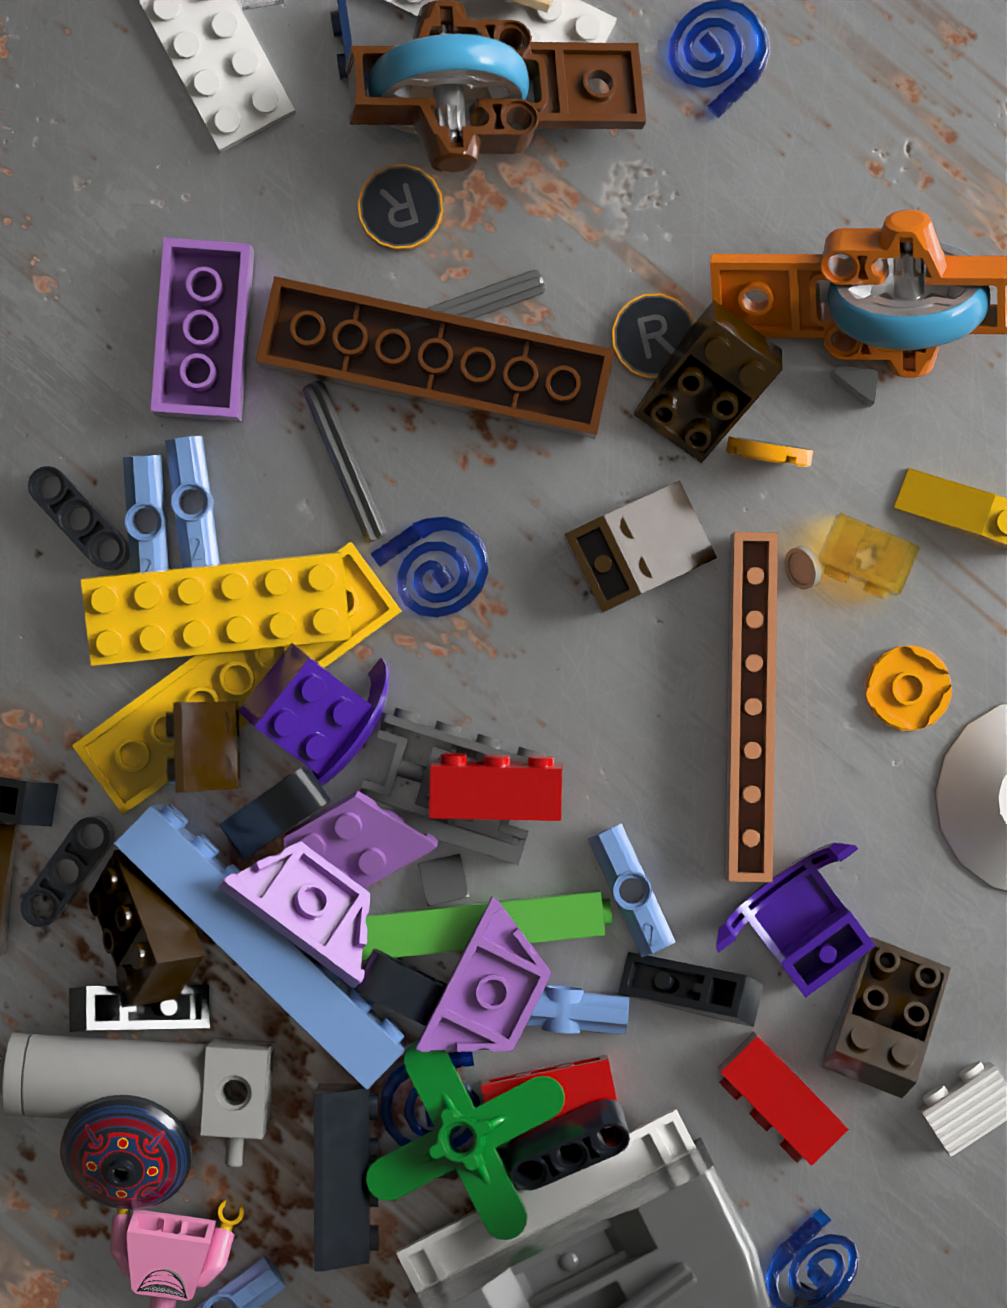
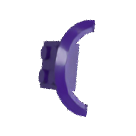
M291 643L238 712L256 729L303 764H307L323 786L345 768L360 751L375 729L387 702L389 667L380 658L370 670L368 676L370 677L371 686L369 697L366 701L313 658Z
M830 843L808 853L776 874L772 882H766L724 919L718 930L715 945L717 952L719 953L733 943L739 931L749 922L805 998L858 960L876 945L818 871V869L831 863L842 862L857 851L858 847L851 844Z

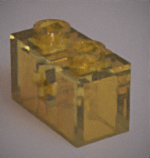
M839 513L835 516L818 559L820 564L825 566L823 574L844 583H847L849 577L865 583L863 591L887 600L889 594L893 596L901 594L921 546ZM870 548L872 550L871 558L876 560L877 563L862 569L860 567L862 560L855 557L856 553L864 552Z

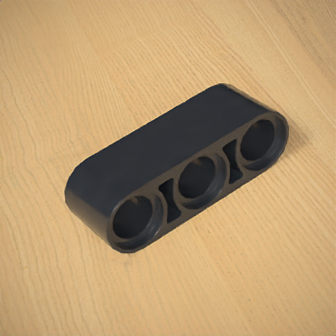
M51 466L40 467L31 474L28 481V490L32 498L91 563L109 571L118 570L127 563L130 555L129 543L126 538L68 475ZM48 476H57L61 484L59 493L53 498H44L40 491L41 482ZM85 507L90 514L89 524L84 529L76 531L72 529L69 523L70 514L76 508ZM106 539H114L119 545V554L111 562H103L98 555L99 545Z
M306 764L224 820L219 826L240 858L245 860L323 807L331 799Z
M90 816L79 820L73 826L22 899L21 914L28 924L35 927H45L62 917L115 840V830L108 819L101 816ZM88 824H96L103 831L104 839L97 848H92L84 842L83 831ZM63 859L72 860L78 867V877L73 883H67L59 877L58 866ZM38 895H45L52 900L53 912L48 918L39 917L34 912L33 901Z
M373 948L362 967V970H365L364 979L354 989L376 1003L426 1026L447 983L381 950Z
M613 1099L597 1100L541 1124L510 1140L506 1152L513 1184L522 1190L531 1191L539 1189L623 1152L630 1141L623 1107Z

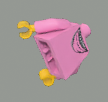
M226 1200L220 1203L218 1207V1216L221 1220L219 1228H215V1220L140 1209L134 1210L131 1216L130 1210L117 1209V1215L112 1216L110 1252L123 1275L130 1277L131 1290L136 1294L151 1296L150 1308H176V1300H192L197 1287H207L225 1268L235 1234L232 1232L233 1225L238 1224L244 1215L242 1205H240L237 1218L227 1220L222 1214Z

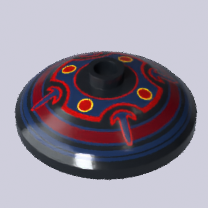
M111 1095L87 1103L70 1118L61 1139L60 1158L67 1177L85 1196L107 1207L138 1210L156 1206L178 1192L185 1183L190 1171L192 1146L189 1135L180 1120L162 1105L138 1096ZM117 1168H123L127 1171H120Z

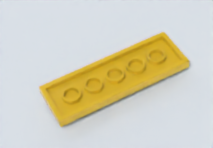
M342 552L81 579L91 666L289 646L291 643L300 645L351 639Z

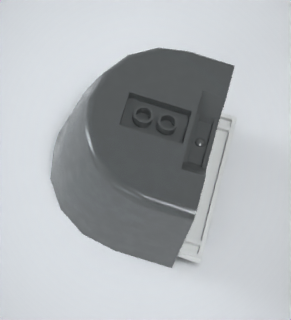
M676 1107L628 1131L630 1136L629 1145L620 1154L539 1189L528 1191L517 1188L526 1207L528 1220L524 1231L516 1238L509 1240L495 1238L485 1228L477 1210H474L398 1249L396 1252L412 1283L409 1289L406 1308H618L682 1261L693 1271L697 1282L664 1308H771V1302L753 1239L701 1137L695 1141L692 1140Z

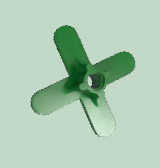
M415 1040L408 1046L405 1052L404 1064L436 1129L371 1164L366 1178L368 1189L378 1199L392 1201L456 1169L487 1231L495 1238L501 1240L516 1238L524 1231L527 1225L528 1214L496 1147L559 1114L565 1103L563 1087L557 1080L551 1077L538 1076L475 1108L447 1051L430 1050V1052H421L416 1049L415 1046L418 1040ZM459 1126L469 1128L474 1136L473 1146L466 1152L459 1151L453 1145L452 1135Z

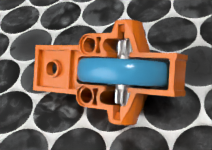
M907 209L892 212L886 216L882 228L836 229L826 237L823 254L711 255L712 302L715 300L766 338H824L825 349L833 357L844 360H886L889 371L899 377L916 378L928 374L934 367L940 346L956 341L968 334L1007 335V256H972L959 248L939 243L930 216L919 210ZM844 254L850 258L842 259L835 255ZM820 280L830 281L828 303H824L820 299ZM991 286L997 288V304H990ZM752 289L761 290L767 295L768 299L759 303L753 302L746 297L745 293Z

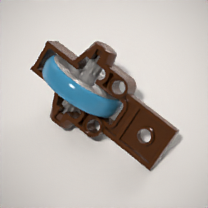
M435 0L423 5L419 10L412 41L398 46H351L345 66L349 79L351 107L349 123L350 125H387L405 133L419 135L432 168L442 173H460L473 168L477 164L479 154L521 153L528 148L536 129L643 130L646 123L639 44L531 42L530 30L519 21L469 19L461 3L454 0ZM364 74H369L367 96L365 95ZM529 77L533 82L534 103L526 101L529 90ZM593 78L601 79L608 85L609 91L603 94L596 93L590 89L587 81ZM508 123H516L524 130H515Z

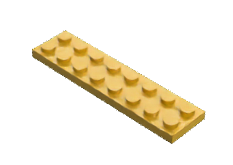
M349 542L337 551L342 552L351 639L296 645L324 668L402 612L352 542ZM289 646L195 655L74 743L72 747L120 813L125 815L168 784L167 757L174 756V738L167 739L166 712H173V703L239 701L240 709ZM239 713L241 730L250 722Z

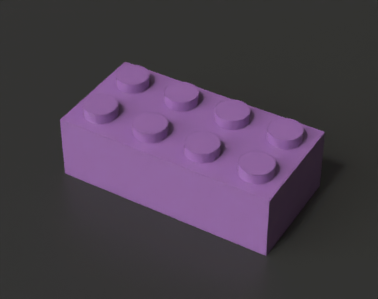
M163 237L150 411L155 416L242 422L254 250L251 244Z

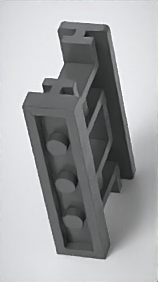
M395 708L393 715L384 713L377 735L379 739L397 744L385 784L363 779L360 792L371 799L374 792L390 797L396 777L399 776L421 783L415 805L429 809L430 799L426 797L430 787V765L433 760L440 758V754H466L467 761H478L475 760L477 752L483 754L510 755V762H528V756L544 754L520 746L517 754L500 749L503 742L501 740L482 734L477 735L476 741L459 736L460 727L436 721L435 728H431L418 723L420 715ZM394 726L452 743L450 751L433 746L427 767L403 760L409 738L393 734ZM374 800L380 808L391 810L403 817L405 824L425 836L427 833H430L438 840L519 865L529 830L510 825V820H500L497 831L513 835L511 843L454 825L455 819L429 818L416 812ZM462 819L473 823V819Z

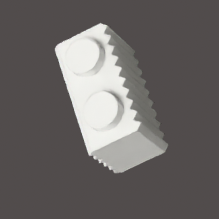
M980 1061L969 1065L958 1074L961 1080L946 1089L944 1085H940L922 1098L925 1104L921 1105L918 1110L950 1157L1007 1121V1083L996 1066L991 1062L982 1065Z

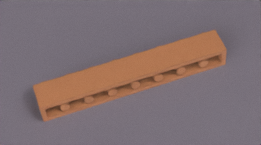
M733 532L730 535L725 879L729 882H772L777 532Z

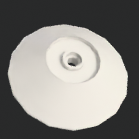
M1002 704L967 724L944 755L935 795L941 832L960 864L991 887L1007 891V704Z

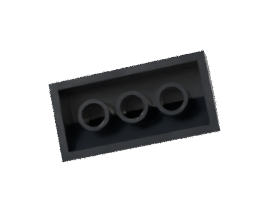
M319 1083L314 1092V1271H328L368 1264L371 1258V1251H379V1224L371 1225V1207H379V1199L373 1196L366 1182L367 1171L371 1164L379 1159V1138H371V1121H378L379 1096L378 1094H370V1088L366 1090L360 1083Z

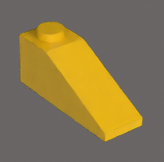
M907 468L893 509L1007 551V498Z

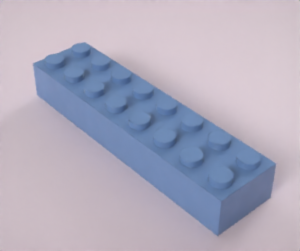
M161 803L151 805L114 844L368 1090L404 1052L407 1043L403 1039L406 1033L405 1030L388 1014L382 1019L372 1009L375 1001L362 995L354 988L351 989L340 977L218 887L228 875L237 874L241 870L234 864L226 867L216 857L220 852L219 849L206 836L200 834L195 837L185 827L189 820L171 803L168 806H163Z

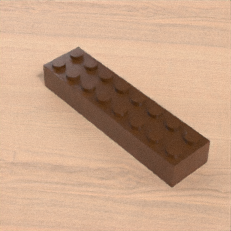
M274 276L256 362L262 368L595 439L615 349ZM414 321L431 324L406 334L398 329H394Z

